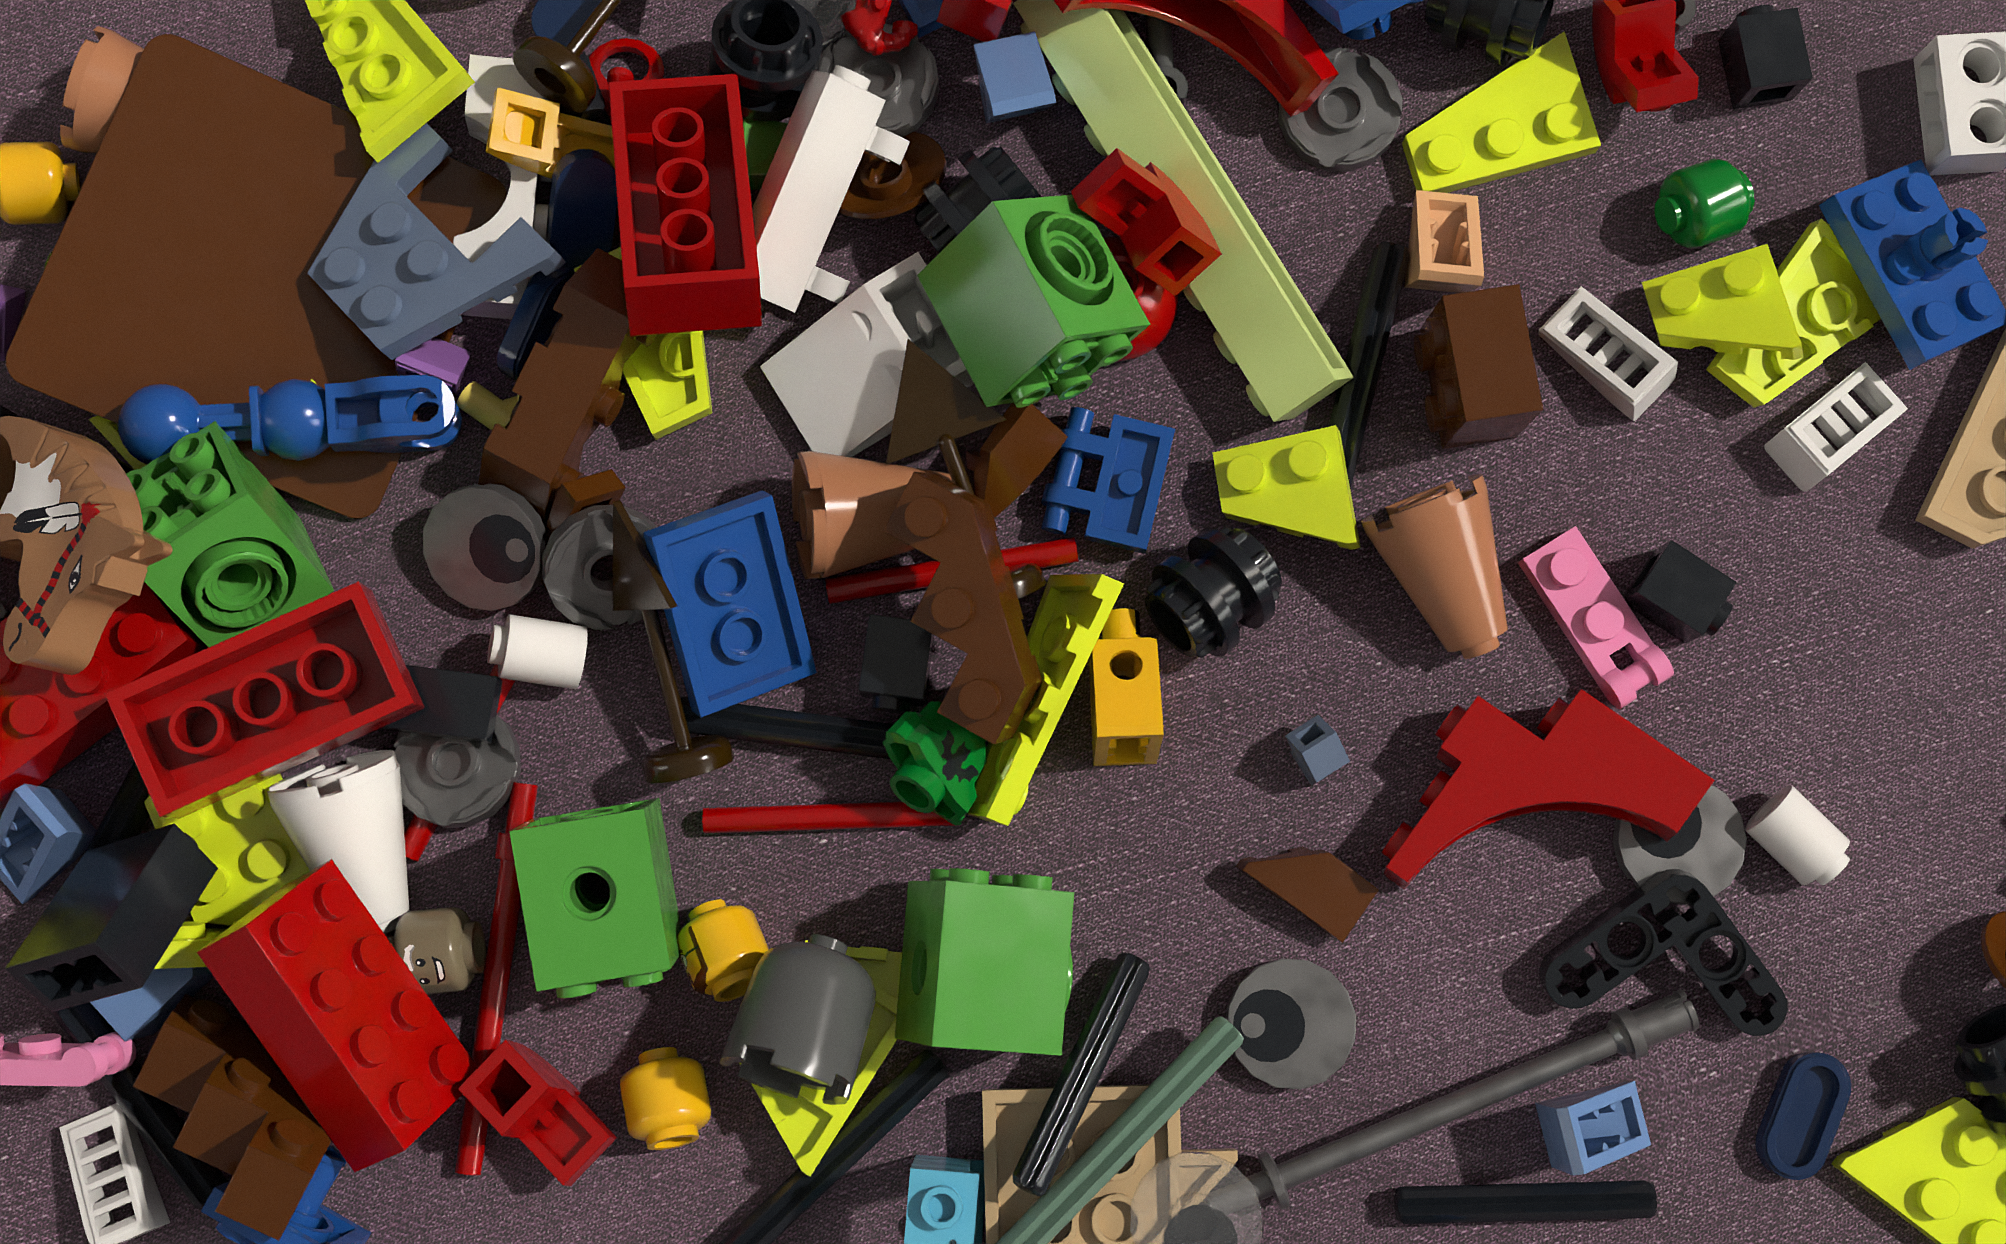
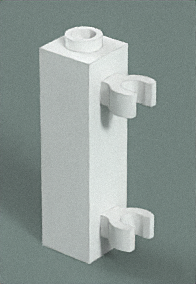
M839 65L835 66L832 74L812 70L809 78L806 80L752 208L761 298L794 313L805 289L837 304L844 297L850 281L815 265L864 151L884 161H891L900 165L910 141L876 126L886 100L867 91L871 80Z

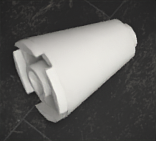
M379 750L345 758L347 764L328 769L325 768L324 764L289 776L270 786V791L267 792L270 806L309 870L311 871L332 859L385 934L396 929L399 921L398 917L409 910L400 764L397 762L395 752L393 750Z

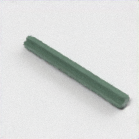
M1221 1016L1215 1018L995 1244H1048L1242 1045L1244 1040L1242 1034L1226 1018Z

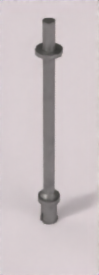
M1681 989L1674 991L1672 995L1633 1011H1630L1627 1007L1620 1008L1611 1013L1612 1019L1608 1021L1606 1029L1280 1164L1276 1165L1269 1153L1266 1151L1258 1154V1159L1263 1171L1209 1192L1206 1195L1208 1204L1227 1215L1273 1196L1278 1207L1281 1210L1289 1207L1287 1189L1616 1053L1629 1056L1632 1060L1648 1055V1047L1689 1030L1694 1031L1698 1029L1699 1019L1691 1001L1683 1004V1001L1687 1000V995Z

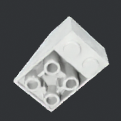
M919 252L863 284L760 366L812 451L852 457L891 434L908 339L966 387L974 384L917 276L927 266Z

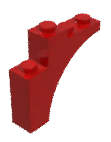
M1054 0L1062 13L1090 8L1118 9L1156 17L1180 26L1202 37L1239 62L1268 89L1290 117L1307 111L1339 74L1287 0Z
M1580 689L1570 704L1561 698L1556 700L1537 727L1539 731L1546 735L1544 741L1486 700L1477 696L1468 710L1457 704L1437 730L1435 735L1443 740L1444 743L1441 745L1436 758L1455 772L1452 777L1442 770L1437 774L1419 800V802L1428 807L1420 821L1414 828L1403 822L1381 852L1390 859L1383 875L1405 890L1420 870L1440 852L1459 839L1487 825L1530 813L1568 811L1608 816L1634 824L1658 835L1665 841H1669L1678 833L1715 780L1582 689Z

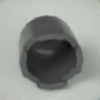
M812 934L808 942L793 941L773 946L761 956L753 971L719 1063L723 1066L732 1067L734 1063L740 1062L739 1078L789 1097L798 1098L801 1086L816 1090H824L825 1093L822 1099L824 1104H846L853 1088L875 1006L876 990L872 978L859 962L846 955L848 949L846 944L828 936Z

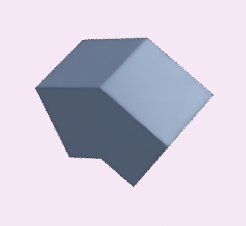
M1319 715L1285 735L1292 749L1290 751L1291 755L1311 786L1350 762L1336 731Z

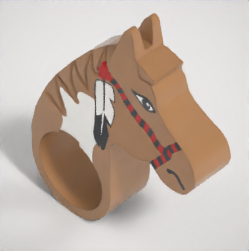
M14 416L0 417V557L21 562L18 579L20 598L11 611L5 625L4 651L7 657L15 663L75 675L83 671L92 660L104 628L115 609L126 603L132 595L140 596L148 571L147 567L170 556L173 549L168 542L143 530L141 508L135 489L116 458L101 444L83 435L35 420Z

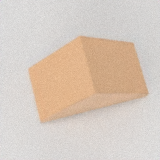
M1416 190L1413 202L1408 248L1410 256L1406 268L1405 288L1463 293L1482 286L1484 267L1478 196Z

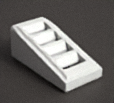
M1582 286L1538 330V335L1611 404L1632 421L1637 420L1676 378L1678 361ZM1587 314L1593 322L1573 341L1566 334ZM1606 332L1611 339L1594 356L1589 354L1586 350ZM1625 350L1631 356L1613 373L1607 366ZM1642 367L1645 368L1649 373L1633 389L1627 382Z
M1865 362L1768 441L1764 446L1765 451L1800 490L1807 492L1908 408ZM1853 389L1877 416L1875 420H1872L1848 394L1849 391ZM1832 405L1858 432V434L1855 435L1854 432L1845 424V422L1835 413V411L1831 408ZM1813 421L1819 426V428L1825 433V435L1835 444V446L1838 448L1837 451L1811 424Z
M117 1103L59 1127L89 1244H122L170 1223L136 1128ZM110 1126L113 1127L115 1139L88 1150L84 1137ZM119 1151L122 1164L97 1174L93 1162ZM125 1177L128 1189L106 1198L102 1186ZM132 1202L135 1215L115 1223L111 1211Z

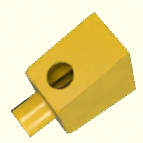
M1128 608L1112 609L1102 629V639L1097 640L1089 659L1093 766L1157 764L1164 736L1157 639L1151 637L1141 638L1139 611ZM1116 676H1127L1131 679L1124 680Z

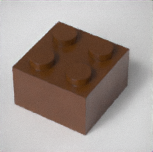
M1516 284L1442 296L1420 328L1421 334H1417L1414 337V352L1420 372L1428 371L1432 395H1427L1425 399L1426 418L1430 431L1432 433L1439 432L1442 449L1516 438L1544 410L1520 285Z

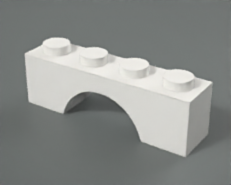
M470 54L468 74L475 83L466 92L465 119L469 135L487 144L494 92L498 87L547 99L541 96L519 74L512 58ZM505 162L511 174V181L502 207L492 219L481 227L454 236L453 244L473 263L520 217L546 241L549 204H539L541 181L552 182V179ZM533 275L515 284L518 291L507 298L496 302L491 297L460 315L512 319Z

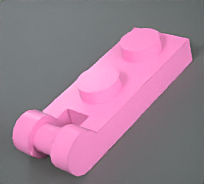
M1576 526L1518 562L1601 691L1615 708L1621 709L1636 700V691L1651 683L1654 686H1658L1674 675L1669 659L1652 642ZM1625 647L1634 663L1620 670L1609 655Z
M116 1031L98 1037L93 1043H61V1035L55 1033L23 1037L18 1040V1043H4V1034L0 1033V1085L85 1086L100 1080L104 1075L115 1074L131 1066L136 1058L135 1043L133 1040L125 1042Z

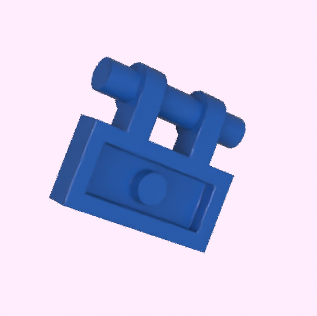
M1071 407L1066 428L1060 429L1068 438L1058 450L1059 457L1052 483L1045 484L1041 503L1046 506L1041 529L1050 533L1065 535L1071 512H1078L1089 515L1084 540L1145 554L1175 428L1114 414L1108 438L1090 434L1095 415L1094 412L1084 408ZM1087 458L1102 461L1095 492L1077 488L1083 460Z

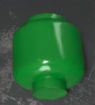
M1721 159L1707 160L1678 169L1666 176L1660 186L1658 200L1655 203V218L1660 229L1667 233L1677 244L1689 249H1695L1739 234L1747 224L1749 214L1753 210L1755 202L1754 190L1747 175L1728 161Z

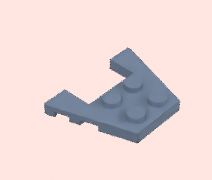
M427 123L379 163L375 160L373 161L308 271L310 277L373 344L391 360L463 322L460 314L491 297L496 302H499L516 293L518 290L515 284L539 271H542L547 276L566 263L522 217L510 226L475 262L471 263L407 197L453 151Z

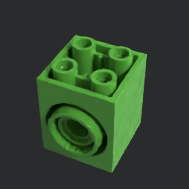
M1072 195L992 201L917 275L986 407L1014 402L1017 408H1023L1044 397L1057 395L1059 400L1073 398L1092 385L1093 381L1090 376L1100 367L1113 364L1128 355L1133 349L1131 341L1151 325L1093 218L1077 207Z
M216 421L197 433H190L179 439L169 453L156 458L141 469L126 473L138 497L143 519V530L168 542L173 549L170 556L147 567L148 571L144 582L208 647L327 596L334 591L301 518Z
M660 798L533 818L509 831L536 992L556 989L557 998L562 999L597 991V983L609 979L622 977L623 987L643 986L663 980L662 972L670 970L680 957L677 935L681 930ZM588 872L599 874L608 882L610 898L599 897L591 891L587 882Z
M949 868V870L930 869L929 881H908L895 1039L932 1047L1062 1056L1065 1012L1069 1003L1073 980L1070 942L1074 892L1052 890L1053 877L1013 874V876L992 875L991 885L989 884V871Z

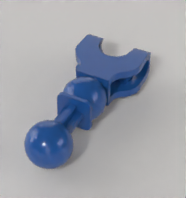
M428 375L380 376L355 382L325 384V389L312 381L291 379L278 382L266 392L259 386H249V403L199 405L191 394L179 387L168 384H153L137 390L126 400L119 414L118 431L127 451L134 458L145 464H149L156 458L169 453L179 439L190 433H197L214 421L219 424L233 442L252 441L253 451L259 456H269V451L283 459L300 461L316 457L329 446L335 452L370 451L402 453L441 450L449 447L457 440L462 429L463 420L451 390L442 380ZM427 406L438 407L437 414L430 421H412L414 411L418 408Z

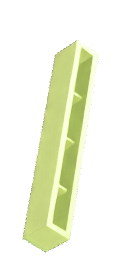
M1017 0L1013 4L1025 21L1020 26L1022 33L1035 31L1042 54L1046 55L1056 71L1052 75L1053 83L1061 96L1071 105H1077L1088 124L1084 126V132L1092 146L1103 156H1109L1118 148L1144 168L1150 162L1153 163L1181 189L1208 225L1222 255L1187 285L1183 292L1189 302L1197 310L1205 311L1217 330L1213 333V338L1222 355L1229 362L1237 363L1249 381V384L1246 385V392L1255 408L1266 417L1270 415L1274 422L1294 419L1353 379L1354 376L1125 12L1118 9L1090 8L1062 13L1054 0Z

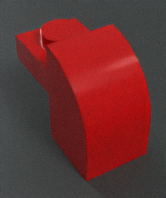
M1593 0L1592 31L1595 57L1603 86L1613 104L1628 101L1636 113L1642 111L1657 112L1666 110L1673 104L1697 99L1699 77L1674 48L1675 0Z
M1118 148L1107 156L1071 191L1079 209L1120 236L1134 268L1174 296L1178 295L1222 255L1205 220L1181 189L1153 163L1150 162L1144 168Z
M505 1039L458 1088L501 1136L520 1139L563 1186H572L617 1139L615 1134L578 1097L581 1092L540 1055L517 1042Z

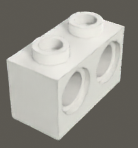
M2006 32L1937 35L1913 58L1926 169L1930 176L2000 172L2006 167ZM1963 66L1974 70L1979 77L1980 83L1971 80L1965 74ZM1970 124L1977 126L1984 132L1987 143L1978 140L1973 135Z

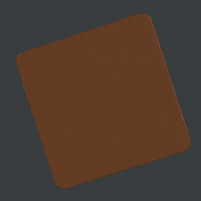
M162 34L151 39L141 54L7 351L6 367L11 377L23 386L118 424L119 414L126 400L137 390L153 384H168L179 387L191 394L199 405L249 403V386H259L266 392L278 382L291 379L307 381L313 379L317 385L325 389V384L355 382L380 376H401L396 371L395 359L391 360L381 352L308 274L310 267L375 160L365 149L360 137L362 131L356 116L177 35ZM447 156L407 197L453 243L454 236L473 231L492 219L502 207L507 197V192L503 184L495 177ZM456 325L435 337L449 343ZM421 407L414 411L412 421H416ZM252 441L234 442L274 488L353 519L368 517L378 509L402 454L370 451L335 452L329 446L316 457L297 461L283 459L269 451V456H259L253 451Z

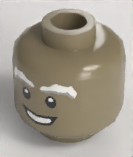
M448 907L409 911L398 921L394 936H387L427 995L464 991L472 983L475 974L482 973L484 970L486 944L482 926L478 921L471 922L467 913L462 909Z

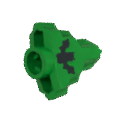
M931 701L919 714L916 712H905L886 732V739L882 743L890 759L898 769L890 779V786L894 794L908 807L923 813L934 812L949 823L957 826L962 824L977 798L975 782L987 763L986 740L937 713L942 702Z

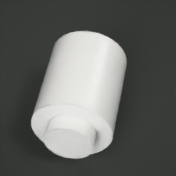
M509 614L505 626L493 625L488 647L487 663L498 665L499 678L576 690L581 680L585 662L587 627Z
M1788 785L1773 795L1750 818L1745 826V831L1801 885H1807L1814 880L1820 885H1825L1833 880L1850 861V858L1844 853L1850 844V840L1793 785Z

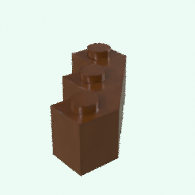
M599 248L593 252L565 283L553 307V310L561 313L562 317L555 324L551 336L544 344L535 343L512 389L514 393L519 395V401L512 410L510 421L505 427L495 424L483 447L478 485H486L488 483L503 485L523 496L540 515L543 524L549 518L561 484L585 477L584 473L579 471L584 443L600 424L605 427L610 426L620 412L625 398V394L619 391L624 363L640 344L648 347L658 336V334L630 336L622 260Z
M913 472L884 531L941 563L910 622L967 653L937 713L995 745L1013 738L1042 683V678L1035 654H1031L1021 621L1024 617L1009 567L1005 566L995 531H998L992 509L989 503L934 473Z
M185 994L164 1022L133 1087L190 1113L173 1148L233 1175L215 1212L279 1241L331 1140L248 1024L230 1015L222 1005L204 999L198 1000Z

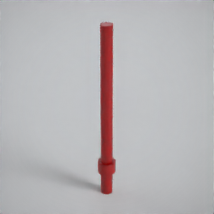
M513 782L505 833H498L494 858L501 859L471 1057L477 1067L495 1051L501 1042L521 905L509 831L533 819L538 785ZM465 1098L455 1173L481 1175L489 1122L467 1098Z

